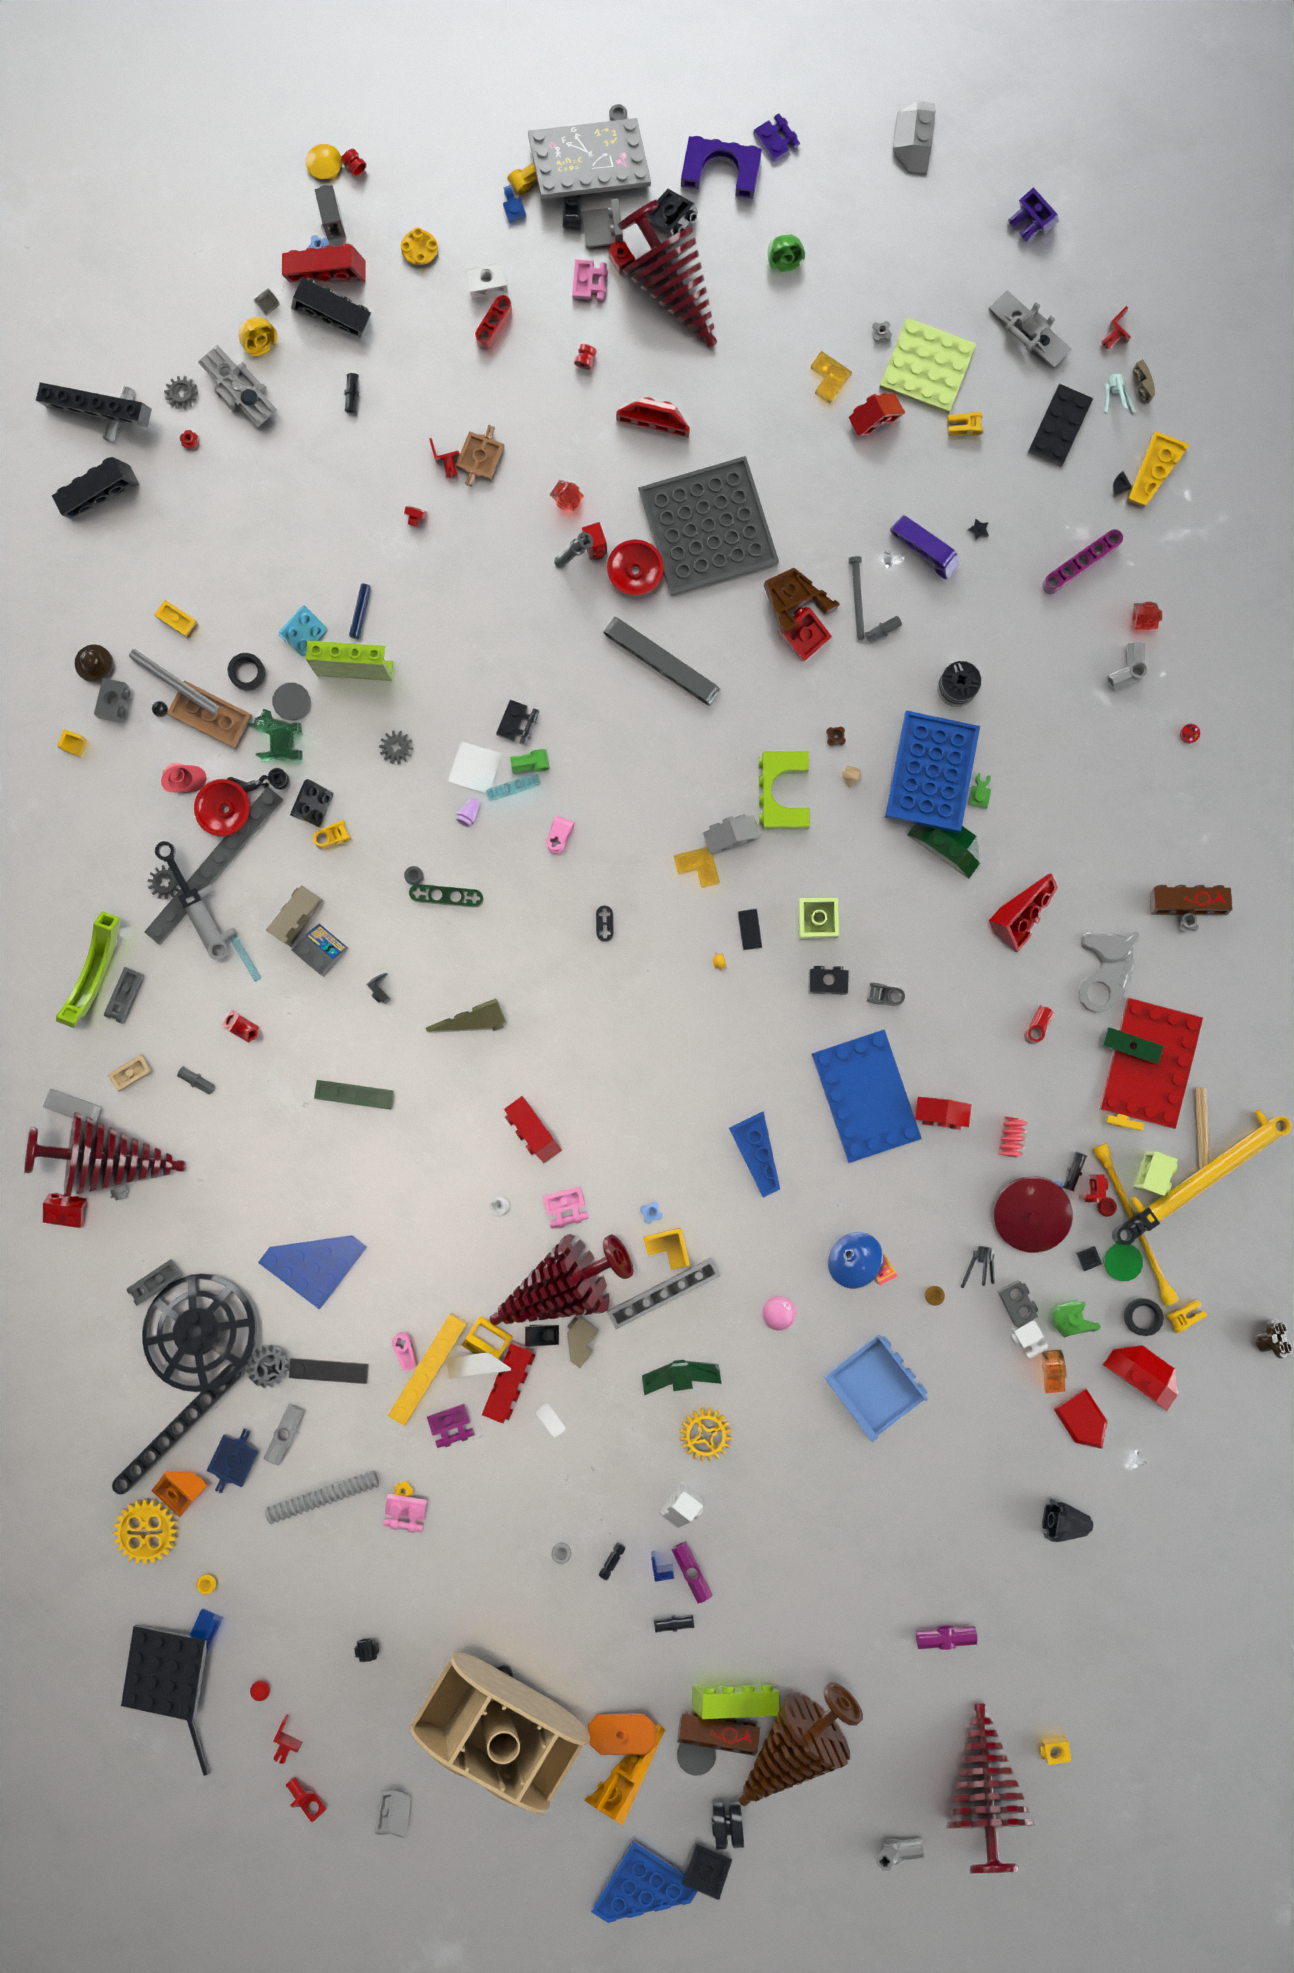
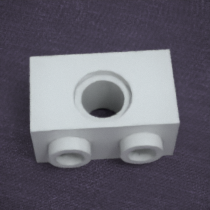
M493 263L488 265V267H473L466 271L472 300L508 293L503 264ZM484 278L491 279L489 282L482 281Z

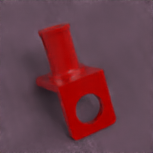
M1127 306L1111 321L1110 327L1113 331L1101 341L1103 346L1106 345L1105 348L1107 350H1110L1120 338L1126 343L1130 341L1131 336L1117 323L1127 313Z
M429 438L435 462L443 463L446 478H451L449 470L452 471L453 477L457 476L453 459L459 457V451L437 456L432 438Z
M230 1010L221 1025L248 1043L256 1039L258 1035L257 1030L259 1026L233 1010ZM234 1016L233 1021L228 1025L229 1020Z
M288 1714L284 1717L273 1742L279 1744L273 1759L277 1762L281 1755L280 1764L286 1762L290 1750L298 1752L303 1743L282 1732L289 1717Z
M297 1778L291 1779L285 1785L295 1798V1801L290 1806L292 1808L301 1807L310 1822H314L326 1811V1806L316 1792L305 1791ZM311 1802H316L319 1806L318 1812L315 1814L309 1811Z

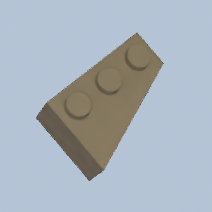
M302 885L293 891L292 898L282 907L280 913L266 929L267 932L292 947L323 902V899Z

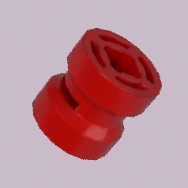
M354 148L346 151L341 157V162L349 168L348 170L352 176L360 175L367 166L366 162L359 158V153Z
M580 344L578 348L579 354L575 357L574 364L579 368L590 370L593 365L592 359L596 356L597 350L591 345Z

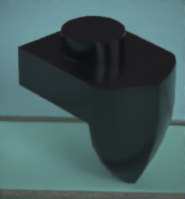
M388 973L380 974L366 984L373 991L371 996L378 1003L382 1001L386 1004L391 1000L378 986Z

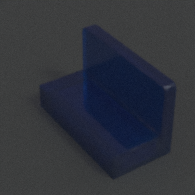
M655 1550L651 1551L655 1582L674 1579L673 1563L657 1566Z
M202 1608L189 1636L208 1639L207 1655L224 1617Z

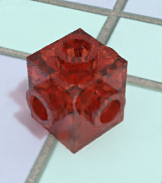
M560 479L549 494L557 502L556 505L564 511L566 509L574 511L584 497L576 484Z
M1150 601L1134 603L1132 613L1134 628L1142 630L1158 629L1159 621H1162V610H1159L1157 603Z

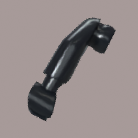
M262 775L259 780L249 782L233 777L227 778V780L239 784L246 793L258 789L259 786L263 788L269 787V783H263L265 779H268L267 775Z

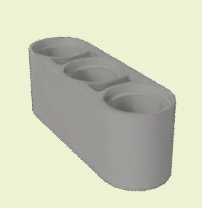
M49 1089L43 1104L44 1108L74 1118V1113L78 1112L82 1115V1122H85L88 1117L93 1119V1125H96L102 1109L99 1105L53 1089Z

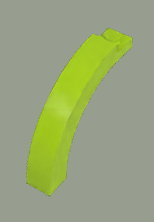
M102 911L93 923L91 944L84 967L72 993L57 1014L56 1022L74 1028L80 1019L83 1020L101 987L114 952L119 930V917Z

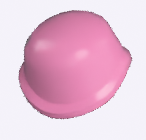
M785 1297L769 1299L762 1311L764 1322L773 1330L781 1331L788 1329L796 1319L794 1304Z

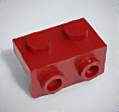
M1105 1174L1089 1175L1090 1194L1079 1195V1199H1085V1202L1089 1203L1101 1202L1100 1198H1106L1108 1179L1105 1178Z
M49 1193L43 1202V1223L81 1228L83 1225V1208L87 1203V1199L80 1198L79 1196L64 1197V1195L59 1193Z

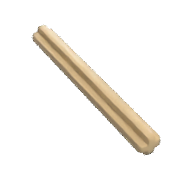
M1205 1088L1195 1089L1199 1170L1210 1163Z

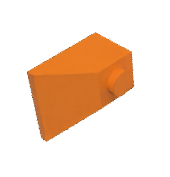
M166 1471L151 1491L176 1515L181 1517L201 1495L207 1485L201 1477L193 1472Z

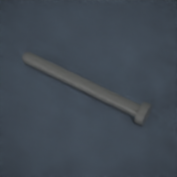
M853 556L849 557L848 560L849 564H852L856 631L858 640H863L865 636L859 563H862V557Z

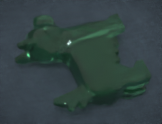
M262 709L260 716L255 718L254 723H247L248 726L270 735V751L256 753V756L261 758V761L265 759L266 761L272 759L281 761L289 759L292 761L303 760L302 750L293 751L291 749L293 747L292 743H294L293 734L302 732L301 723L295 722L291 724L274 719L271 711L267 709Z

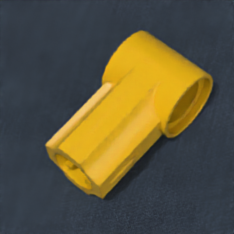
M534 163L522 170L516 169L508 175L507 180L518 195L525 194L531 185L537 182Z

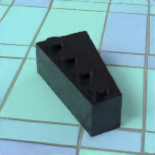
M303 277L293 296L291 309L295 311L300 308L305 311L307 316H319L322 322L330 325L335 323L338 329L361 338L371 316V312H369L367 307L356 305L348 297H340L334 294L332 289L328 287L323 288L317 285V282L313 279H305Z

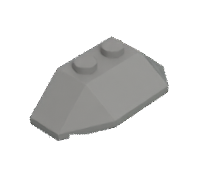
M916 101L897 113L893 151L908 173L927 175L936 113L935 103Z

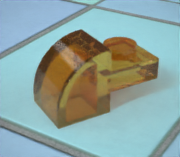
M1062 1350L1043 1351L1042 1369L1044 1371L1045 1393L1065 1392V1378H1067Z

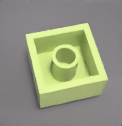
M799 898V939H837L839 937L838 898Z
M1146 1151L1134 1188L1155 1196H1165L1166 1193H1169L1172 1186L1170 1182L1171 1177L1177 1172L1178 1164L1176 1163L1178 1159L1157 1151Z

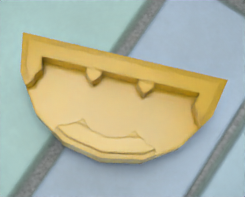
M1117 1114V1117L1110 1115L1106 1117V1123L1113 1126L1138 1131L1143 1130L1144 1123L1128 1120L1129 1116Z

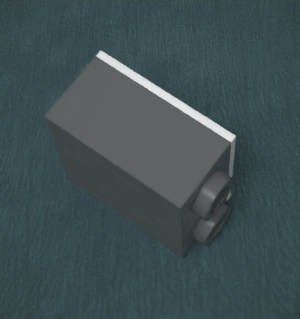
M322 185L317 189H313L318 216L325 238L330 241L346 237L333 185Z

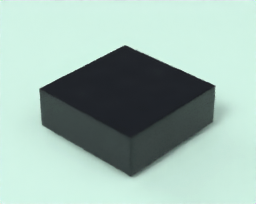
M1095 1246L1076 1253L1083 1271L1102 1265Z

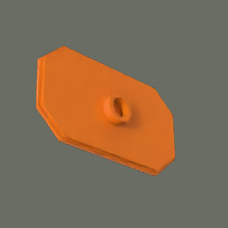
M597 1714L588 1724L590 1746L600 1755H647L657 1745L655 1723L645 1714Z

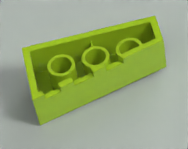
M762 1684L761 1686L692 1685V1710L702 1719L778 1716L779 1691L771 1684Z

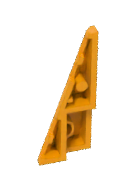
M658 1724L655 1726L657 1745L647 1755H627L611 1771L610 1777L604 1783L600 1782L597 1785L598 1789L584 1800L621 1825H623L665 1732V1729Z

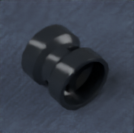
M274 768L268 774V781L275 789L283 790L288 787L290 779L283 769Z

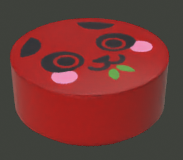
M1195 724L1185 725L1180 731L1182 741L1188 744L1196 742L1200 737L1199 727Z

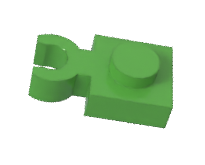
M978 773L975 778L977 786L972 785L968 805L987 809L991 789L986 788V786L989 784L991 776L988 775L986 781L982 782L980 780L981 774Z

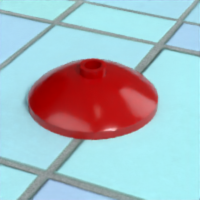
M633 539L622 542L613 549L608 558L607 573L609 580L617 590L626 595L640 596L651 592L657 587L663 576L664 564L661 554L652 544L643 540ZM638 569L639 572L637 574H633L632 570Z
M227 779L213 780L204 785L196 796L194 802L195 818L200 827L209 834L222 837L232 835L238 832L248 820L250 814L248 795L236 782ZM228 806L229 811L225 813L224 808Z

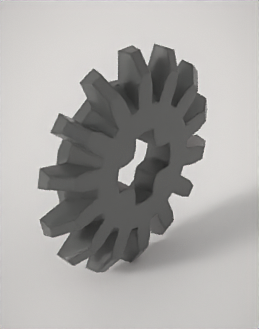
M177 376V381H174L173 378L170 379L173 384H166L169 390H164V393L169 394L165 399H172L169 404L173 405L176 403L175 408L177 409L180 404L185 409L186 402L191 406L190 399L196 401V398L192 395L198 394V391H193L197 385L191 386L193 380L190 379L187 382V376H184L183 380H180V376ZM179 388L186 391L184 397H180L179 394L176 395V392H179Z
M393 730L391 737L388 733L385 734L388 738L387 740L381 738V741L385 744L379 745V748H384L380 754H386L385 761L391 758V764H393L394 759L400 764L401 758L407 761L405 758L406 754L408 756L412 755L408 752V749H413L412 746H408L412 740L406 741L408 734L402 737V731L395 735V730ZM396 742H399L401 750L397 749L396 752H393L391 744L395 745Z
M162 865L161 871L156 867L157 873H150L153 879H148L147 882H152V885L148 886V888H154L152 894L154 895L158 892L157 898L159 899L163 894L165 899H168L169 893L174 897L173 891H179L176 888V885L179 884L170 867L168 870H165V866ZM162 878L170 879L168 887L160 885Z

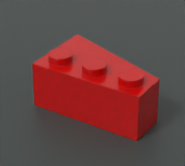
M523 1096L504 1108L507 1114L505 1119L511 1126H516L518 1130L515 1133L521 1141L525 1139L528 1143L525 1147L532 1156L535 1154L544 1164L562 1151Z

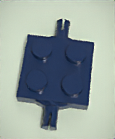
M243 1428L239 1439L226 1434L222 1436L206 1470L220 1479L215 1491L223 1493L227 1483L243 1487L260 1451L246 1442L251 1433L250 1430L247 1431V1429Z

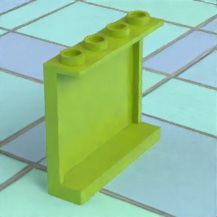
M307 640L306 661L316 676L392 681L393 661H386L384 659L385 646Z

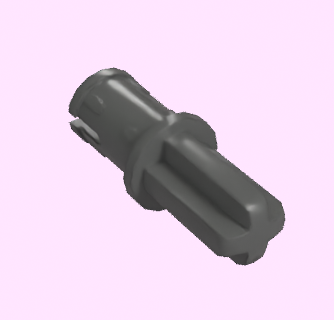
M895 616L884 623L880 622L877 627L865 632L866 637L874 634V636L867 639L869 643L884 635L888 636L887 633L902 626L901 619Z
M184 1066L181 1067L177 1074V1077L190 1083L191 1087H196L207 1094H211L215 1088V1085L202 1078L201 1074H195Z

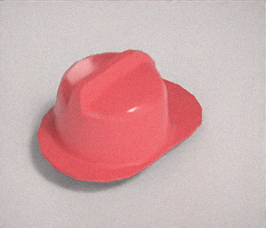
M175 762L163 770L161 785L168 792H195L205 785L207 777L205 771L199 766L183 765L182 763Z

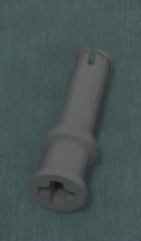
M586 532L580 533L577 539H573L569 547L555 558V565L558 568H563L575 556H580L586 549L591 548L593 545L591 535Z

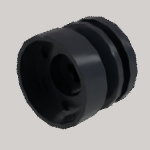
M967 661L951 663L944 670L938 681L937 691L939 697L945 704L951 707H962L969 704L981 687L980 672L973 664ZM958 679H959V681H962V680H963V681H964V684H962V683L958 684V683H957Z

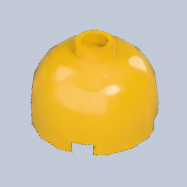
M258 316L251 317L243 322L238 333L241 346L252 356H261L270 351L268 347L272 343L275 345L278 336L273 325L267 319Z

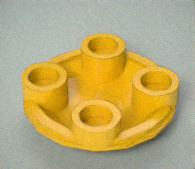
M329 144L314 146L306 156V167L309 174L318 179L333 180L337 177V173L342 166L340 152Z
M416 227L404 236L400 247L402 255L408 262L415 265H424L435 258L438 243L431 233Z

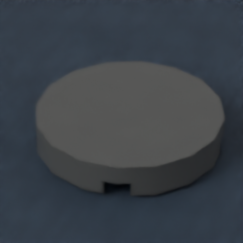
M285 683L275 691L272 697V705L275 712L285 720L296 721L303 718L309 711L311 698L308 691L300 684Z
M679 1743L677 1761L686 1773L693 1776L703 1775L714 1766L716 1749Z

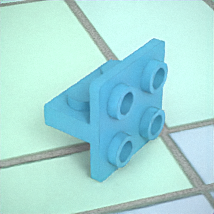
M303 605L279 631V636L303 656L307 650V640L317 641L327 628Z

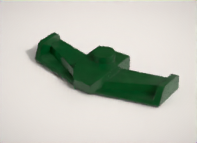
M684 1359L675 1360L673 1363L642 1375L644 1395L671 1384L673 1385V1391L693 1389L692 1381L722 1384L719 1364L685 1361Z

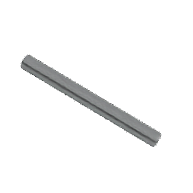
M136 649L129 653V657L212 715L219 711V706Z

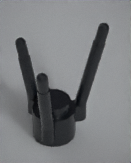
M978 1246V1250L973 1251V1257L964 1276L961 1288L965 1287L977 1258L978 1262L983 1263L982 1286L986 1285L989 1263L991 1283H995V1254H993V1248Z

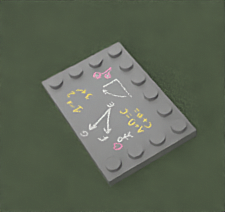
M637 118L528 131L541 199L651 186V178Z

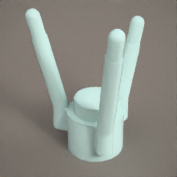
M1114 374L1109 376L1108 384H1105L1104 412L1108 413L1110 391H1112L1114 394H1120L1124 409H1127V400L1132 414H1135L1123 375Z

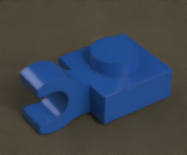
M511 185L503 187L507 202L503 203V208L508 222L511 223L526 218L521 198H514Z

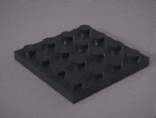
M141 1625L133 1626L121 1706L191 1722L195 1721L208 1639Z

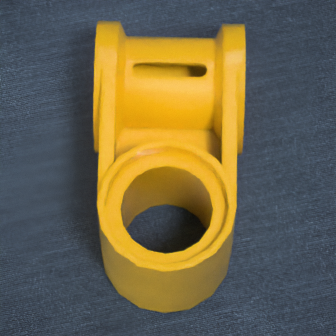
M345 821L335 822L328 827L316 831L313 834V842L317 848L325 850L351 840L352 838L348 835L344 826L346 824ZM320 836L327 837V841L324 844L317 842Z

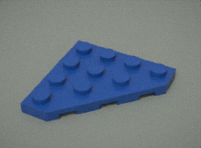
M353 1235L272 1246L268 1248L258 1263L316 1308L321 1309L367 1246Z
M633 1840L592 1907L591 1912L607 1923L621 1918L640 1916L646 1912H656L680 1904H690L698 1891L681 1885L685 1874L683 1871Z

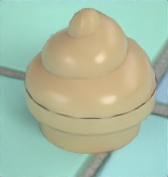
M846 766L845 770H843L842 777L848 787L860 780V769Z

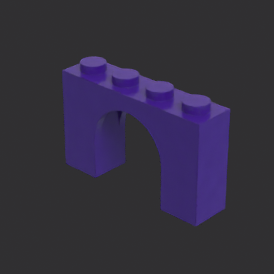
M689 136L681 175V187L699 190L704 166L713 159L725 158L734 163L738 170L735 196L753 199L762 149L754 145L744 146L736 142L727 143L719 139L710 140L704 139L701 136Z

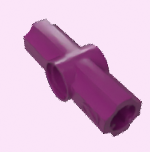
M682 1542L671 1549L697 1603L705 1602L713 1595L687 1542ZM689 1568L697 1570V1574L694 1577L686 1574Z
M940 1626L937 1629L916 1631L918 1649L939 1648L950 1650L955 1649L956 1646L977 1645L978 1641L975 1626L956 1628L954 1626Z

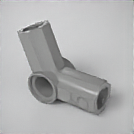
M1133 642L1127 644L1128 667L1107 676L1108 683L1113 691L1131 683L1139 682L1147 674L1145 643ZM1133 668L1139 669L1141 675H1135Z
M921 1838L902 1841L899 1839L884 1840L882 1842L883 1850L876 1858V1864L882 1871H890L894 1865L902 1863L903 1860L923 1858L924 1851Z

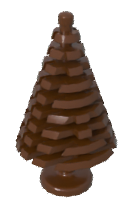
M830 1682L827 1684L823 1695L830 1709L826 1712L817 1702L814 1701L812 1704L810 1698L803 1694L801 1696L800 1693L794 1692L793 1694L789 1693L786 1695L777 1713L778 1716L775 1718L769 1731L768 1738L765 1739L763 1747L757 1756L754 1768L750 1771L748 1780L745 1781L743 1786L744 1792L738 1797V1801H740L742 1806H747L751 1801L755 1800L757 1802L763 1799V1796L766 1798L772 1794L784 1791V1789L792 1788L793 1785H800L802 1782L812 1780L815 1777L832 1772L848 1764L847 1760H850L848 1743L835 1720L839 1718L842 1722L851 1726H856L863 1720L861 1707L848 1690L838 1683Z

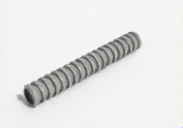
M372 1470L370 1474L366 1472L364 1476L361 1474L358 1478L355 1476L352 1480L350 1478L347 1479V1482L342 1481L341 1484L336 1483L335 1486L332 1484L329 1488L327 1486L324 1487V1490L318 1489V1492L313 1491L312 1494L301 1495V1498L295 1497V1500L289 1499V1502L284 1501L283 1504L278 1503L277 1506L266 1507L267 1521L270 1524H274V1521L279 1522L280 1519L285 1520L286 1517L297 1516V1513L303 1514V1511L308 1512L309 1509L314 1510L315 1507L326 1506V1503L331 1504L332 1501L337 1502L338 1499L343 1500L344 1497L355 1496V1493L360 1494L361 1491L372 1490L374 1486L377 1488L379 1487L377 1474Z

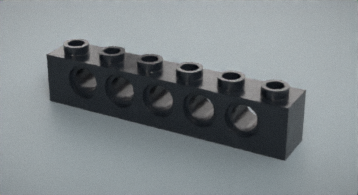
M41 382L39 383L36 401L48 408L148 427L152 411L150 407L142 402Z

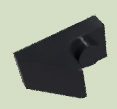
M559 1325L525 1326V1346L559 1345Z

